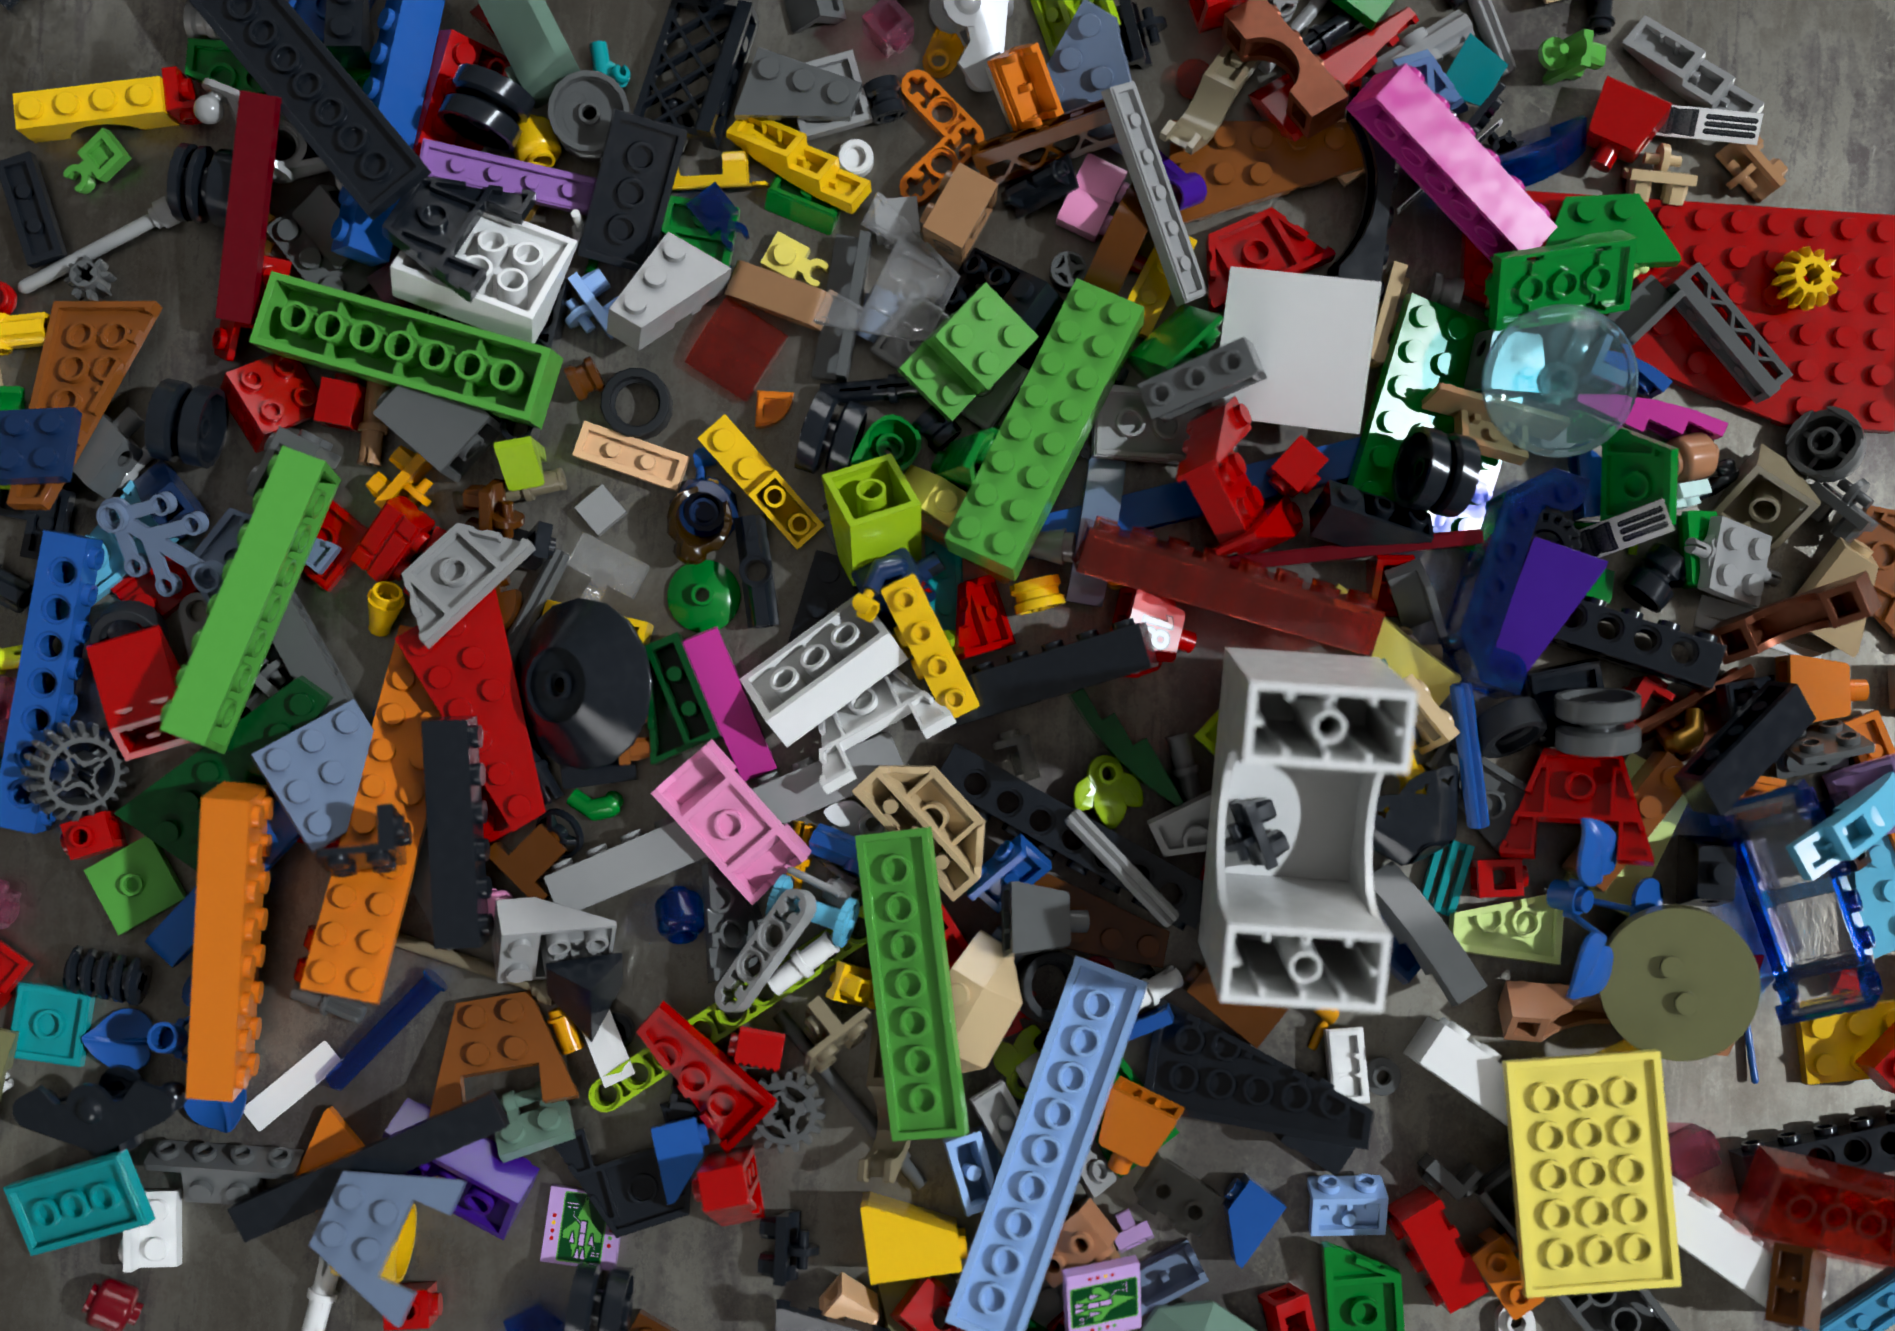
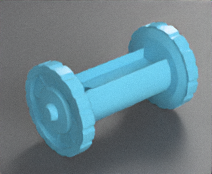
M782 874L778 878L767 902L766 915L785 890L794 888L792 876ZM849 897L841 909L816 900V913L810 922L833 929V945L840 948L844 947L850 939L858 919L859 900ZM795 899L793 902L796 905L794 913H800L801 909L798 907L799 899Z

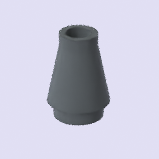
M1066 528L1041 531L1029 556L1064 565V562H1073L1076 534L1075 532H1067Z

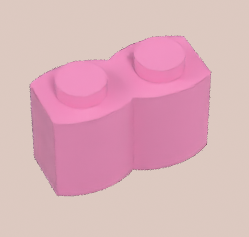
M1088 153L1076 176L1079 188L1067 195L1056 218V225L1095 243L1099 234L1105 235L1113 218L1109 212L1114 202L1120 204L1127 188L1129 189L1130 183L1125 182L1128 171Z

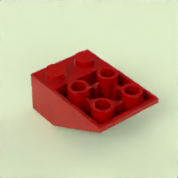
M159 625L94 643L86 647L109 731L125 761L190 743L160 730L162 722H160L162 709L169 700L172 701L178 686H176L175 682L181 668Z

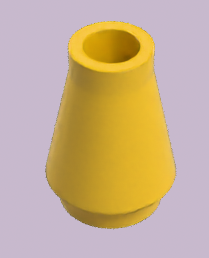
M382 581L376 583L367 593L368 630L371 634L379 637L387 636L390 633L394 621L405 604L402 589L395 583Z

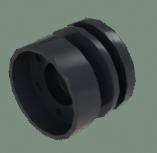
M181 143L175 149L167 174V198L171 214L177 221H194L198 224H205L211 220L215 226L225 227L233 158L232 149H219L215 152L211 146L198 147L196 144Z

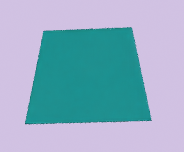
M1470 33L1446 75L1464 101L1481 106L1494 90L1508 64Z

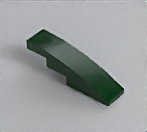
M1080 689L1068 696L1088 728L1127 771L1172 806H1179L1183 803L1147 738H1143L1133 744L1115 713L1104 719L1100 718L1084 689Z

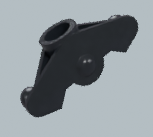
M117 1065L107 1069L102 1074L99 1085L85 1083L75 1087L66 1096L58 1097L56 1092L41 1085L19 1097L13 1104L12 1112L15 1120L22 1127L89 1150L91 1156L101 1157L125 1149L131 1150L144 1142L143 1132L169 1119L176 1110H180L185 1105L188 1099H186V1087L180 1082L170 1081L160 1087L145 1082L138 1071L130 1066Z

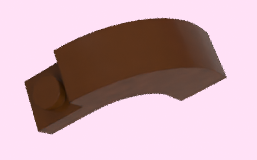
M1133 182L1129 189L1127 188L1083 280L1116 295H1119L1149 231Z

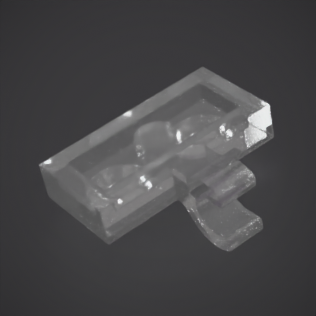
M585 532L581 535L566 563L568 567L592 578L581 598L599 602L602 601L607 587L634 600L651 568L648 564Z

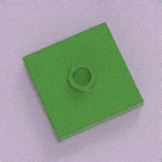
M147 836L140 838L83 870L118 935H124L176 906L187 896L162 847Z

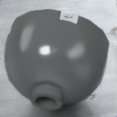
M1835 406L1826 407L1827 410L1817 412L1811 410L1804 413L1792 424L1786 435L1785 444L1787 445L1789 462L1804 477L1820 483L1836 482L1848 477L1860 466L1866 455L1867 439L1860 422L1849 411Z

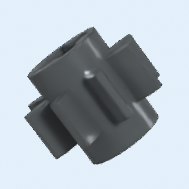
M83 255L81 261L74 264L69 263V277H66L64 282L74 288L71 294L81 301L87 296L90 301H98V299L106 295H112L110 291L111 283L117 279L113 274L107 272L109 265L101 258L94 264L87 255Z

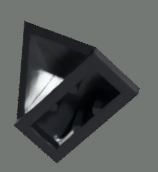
M622 953L546 963V988L548 996L592 1042L623 984Z

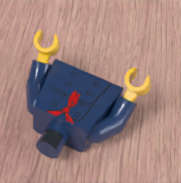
M900 548L852 572L851 576L860 591L852 600V606L856 610V615L867 622L873 621L878 616L892 632L897 623L881 593V589L911 573L916 575L929 603H931L937 595L929 580L946 570L936 551L931 552L916 562L906 548ZM892 634L894 640L909 659L912 655L909 647L903 648L896 634Z

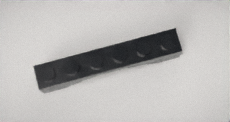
M1361 77L1350 83L1348 104L1371 78ZM1347 110L1346 121L1355 135L1363 158L1365 200L1355 233L1341 256L1328 268L1327 276L1382 282L1380 303L1385 290L1384 281L1381 280L1382 269L1389 257V245L1386 243L1387 229L1391 227L1394 217V209L1390 206L1391 195L1398 183V170L1395 169L1396 160Z

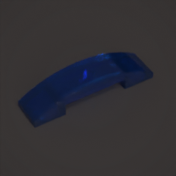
M1581 115L1550 127V137L1498 156L1501 161L1500 165L1509 175L1520 179L1525 187L1560 172L1575 162L1586 151L1587 118Z

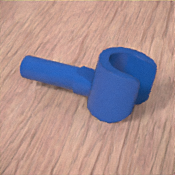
M705 447L698 448L693 453L696 479H705V467L716 466V459Z

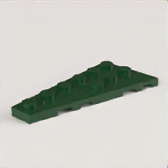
M303 675L297 677L238 721L225 754L205 747L201 748L114 814L197 871L201 797L223 781L268 785L252 761L251 754L319 718L333 699V696Z

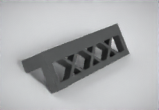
M860 230L859 237L836 234L826 292L834 296V300L822 331H819L811 374L812 379L833 383L849 382L857 336L856 331L858 329L857 326L872 249L871 232Z
M1700 262L1694 264L1665 288L1671 295L1680 289L1686 293L1674 307L1755 404L1770 398L1781 389L1780 385L1793 376V373ZM1693 275L1703 284V294L1690 279ZM1714 307L1723 308L1727 313V322ZM1738 335H1745L1751 342L1750 350ZM1761 363L1769 364L1779 376L1773 379Z

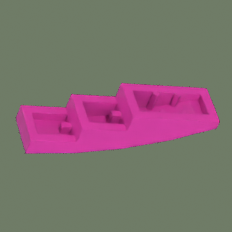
M1578 394L1570 399L1565 406L1569 410L1583 411L1637 433H1642L1644 429H1647L1668 440L1682 435L1685 431L1687 433L1703 432L1714 441L1723 437L1729 424L1690 408L1655 399L1624 395Z
M712 627L684 639L683 644L740 777L744 781H748L776 769L777 765L762 733L761 726L747 697L746 690L739 680L740 676L718 627Z

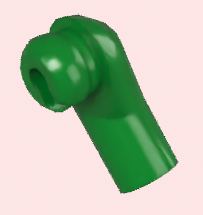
M576 788L566 804L588 819L599 821L615 817L620 812L624 799L617 791H608L606 796L592 799Z

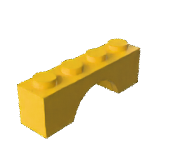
M161 76L12 93L16 130L34 143L71 139L74 131L94 125H126L142 130L179 126V122L166 111Z

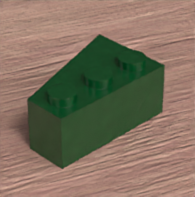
M678 632L645 645L652 677V690L647 718L651 751L650 765L655 766L702 747L711 739L716 741L723 738L683 644L684 638Z

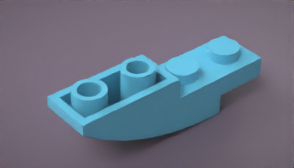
M1894 772L1886 773L1833 809L1835 814L1785 846L1803 880H1814L1839 862L1853 860L1879 841L1895 826Z

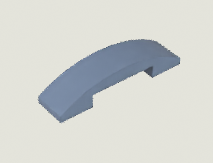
M1089 456L1075 555L1070 569L1066 602L1096 607L1103 606L1121 507L1126 462L1092 459Z

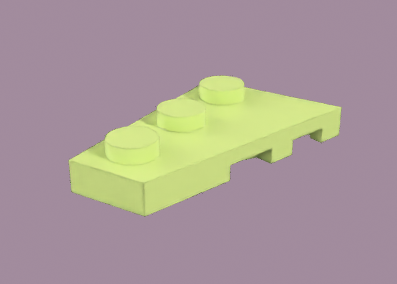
M1547 894L1450 914L1449 929L1468 954L1561 965L1563 911L1548 906Z

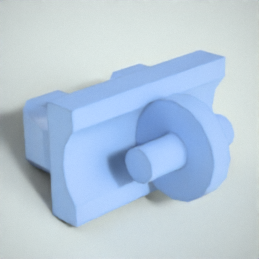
M599 268L582 277L575 272L568 277V280L584 304L580 306L575 298H571L565 303L571 311L565 319L566 324L569 328L581 325L586 333H590L595 329L594 324L590 320L593 315L603 330L607 332L609 308L618 296L602 307L596 298L611 288ZM606 333L610 339L614 338L613 336Z

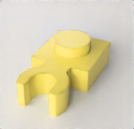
M777 231L760 262L762 267L792 279H796L799 274L804 277L806 284L820 288L821 285L819 281L811 277L812 271L821 269L823 272L828 273L830 270L829 265L824 260L807 259L811 252L809 247Z

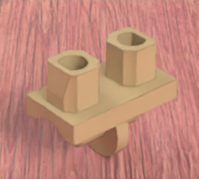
M1667 143L1659 144L1656 153H1644L1642 162L1644 164H1653V170L1622 166L1620 177L1627 179L1626 194L1639 193L1644 202H1649L1652 182L1663 183L1660 200H1663V204L1683 206L1688 187H1696L1698 175L1668 171L1669 166H1681L1682 156L1672 155L1671 145Z

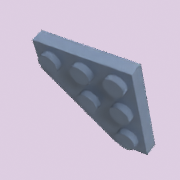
M1083 0L1047 64L1064 112L1103 99L1102 91L1132 81L1117 17L1089 0ZM1111 123L1091 129L1088 133L1102 138L1114 134ZM1119 143L1108 146L1122 154Z
M354 699L251 754L252 761L311 854L341 838L348 829L374 731Z

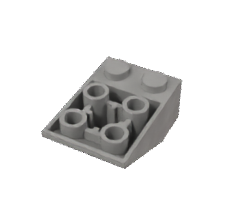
M536 897L496 900L491 950L497 984L546 979V963L613 954L617 929L616 921Z

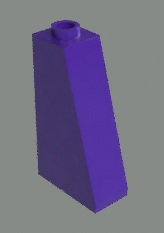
M1534 536L1528 545L1484 667L1492 669L1490 675L1511 683L1514 677L1518 679L1523 678L1604 572L1608 561Z

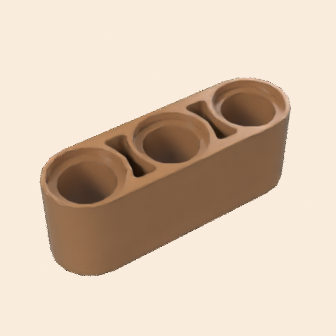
M737 260L724 293L726 297L736 302L815 331H822L834 300L832 294L822 289L741 260Z

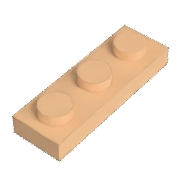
M585 420L572 453L575 458L674 492L679 491L690 461V457L634 437L624 436L614 430Z

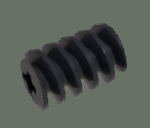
M76 945L65 963L62 978L63 987L68 989L70 993L79 994L83 992L85 996L94 997L97 995L100 999L108 1000L112 998L115 1002L123 1003L127 1001L128 1004L135 1006L142 1003L152 979L153 971L150 965L142 969V959L135 957L130 965L127 966L128 959L127 955L120 954L115 963H113V954L109 951H105L99 961L98 950L91 948L84 958L83 946Z

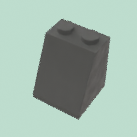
M397 385L394 390L389 389L384 392L376 403L377 409L373 412L376 417L439 472L456 483L460 481L502 433L500 423L484 410Z

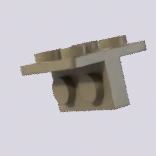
M817 996L807 1004L804 1018L806 1027L803 1030L808 1039L815 1045L806 1054L803 1070L807 1075L815 1070L822 1073L837 1060L835 1055L846 1046L848 1050H851L865 1039L866 1035L864 1032L869 1028L868 1022L871 1015L867 1007L842 1025L820 996Z

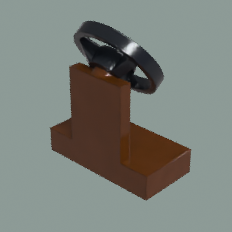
M552 808L539 816L536 828L513 851L503 842H495L490 847L489 858L527 897H536L547 901L551 895L547 886L539 878L559 858H570L580 851L584 842L583 831L578 821L570 813L562 809ZM554 815L565 819L573 828L576 837L569 835L567 829L557 823ZM546 816H547V828L543 825V821H544V819H545ZM564 844L576 845L573 851L566 852L568 849Z

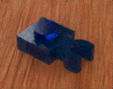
M716 182L686 204L687 208L710 236L718 230L721 232L722 243L730 252L735 250L733 243L729 240V236L732 233L739 232L746 240L750 238L746 226L741 222L732 220L739 215L738 209Z

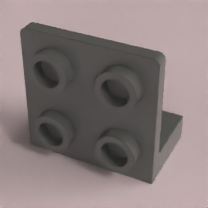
M1830 719L1820 721L1818 725L1809 726L1803 735L1784 751L1780 759L1770 766V775L1774 778L1785 779L1848 767L1849 757L1875 752V744L1841 720Z

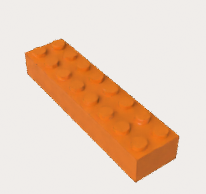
M223 781L201 797L186 1099L233 1102L242 1089L247 1088L249 1080L252 1076H256L259 1070L260 1055L259 1053H254L255 1040L259 1039L262 1029V1019L257 1017V1004L261 1003L264 993V982L259 981V967H263L266 957V946L261 944V931L266 929L268 922V909L263 908V894H267L270 886V872L265 871V859L270 856L272 849V835L267 834L268 820L272 819L274 813V797H269L270 788L268 785Z

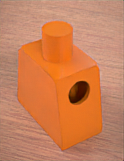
M1801 655L1775 657L1776 681L1798 684L1816 717L1813 722L1850 716L1851 701H1867L1869 697V684L1867 680L1850 679V667L1847 663Z
M1119 1076L1112 1086L1106 1103L1098 1140L1102 1147L1112 1151L1107 1164L1109 1169L1117 1174L1127 1175L1133 1162L1142 1167H1147L1178 1122L1185 1107Z

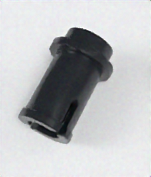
M1590 0V16L1586 18L1585 24L1589 30L1594 31V35L1608 34L1611 32V27L1615 25L1616 20L1612 16L1613 0Z

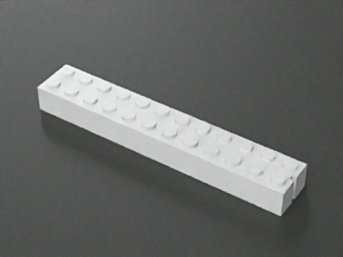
M1427 1017L1403 1054L1508 1127L1503 1065L1498 1062L1502 1056L1474 1038L1469 1042L1467 1039L1470 1033L1453 1021L1441 1017L1438 1022ZM1672 1176L1678 1247L1766 1308L1773 1245L1756 1237L1749 1228L1723 1214V1210L1690 1191L1691 1188ZM1823 1290V1298H1824V1296H1825L1826 1293H1827V1292L1824 1291V1290Z

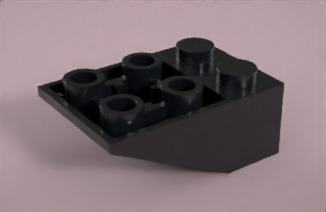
M974 247L934 303V306L951 315L986 282L1039 336L1017 359V361L1026 365L1049 333L1065 301L1048 282Z

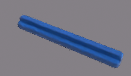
M1457 682L1450 685V696L1454 726L1460 732L1456 736L1466 821L1469 828L1481 829L1488 827L1490 821L1473 687L1470 682Z

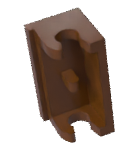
M1774 1242L1765 1321L1784 1328L1793 1327L1802 1331H1819L1827 1256L1814 1248Z

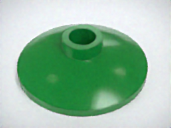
M705 560L698 565H684L674 574L668 587L667 601L671 614L679 624L691 631L700 633L715 626L720 630L733 620L740 606L741 591L736 577L727 567L716 561ZM702 588L709 591V598L704 602H700L696 598L697 591Z

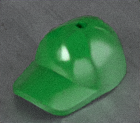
M894 414L885 415L868 428L851 459L850 466L886 455L885 450H889L903 471L917 458L921 450L922 438L918 430L908 421L904 420L903 417Z

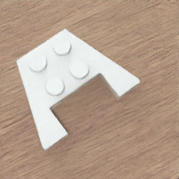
M896 668L818 725L822 738V748L819 749V761L822 763L821 787L828 795L857 779L845 753L847 749L865 741L870 736L897 723L913 713L924 736L928 739L957 723L950 710L945 706L939 705L925 690H920L907 676Z

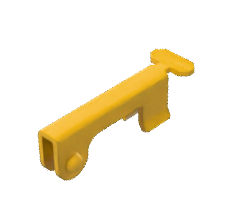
M727 151L721 155L723 174L682 176L678 167L672 191L746 187L767 188L770 187V183L766 181H753L749 183L748 154L744 151Z

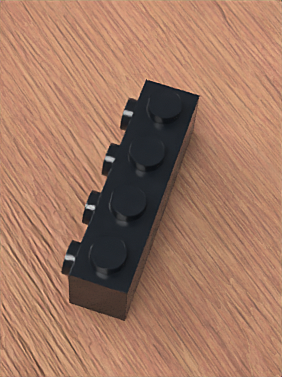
M1768 680L1678 771L1674 779L1693 811L1722 817L1750 787L1756 784L1757 779L1773 763L1780 759L1784 751L1803 735L1804 731L1816 717L1798 684Z

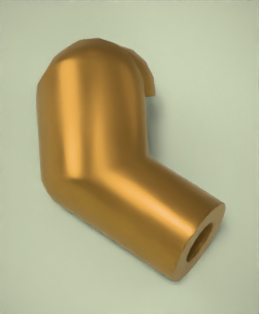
M1699 708L1685 710L1684 728L1676 731L1674 735L1671 734L1665 737L1663 741L1665 751H1669L1672 755L1677 753L1684 755L1701 746L1704 740V711Z

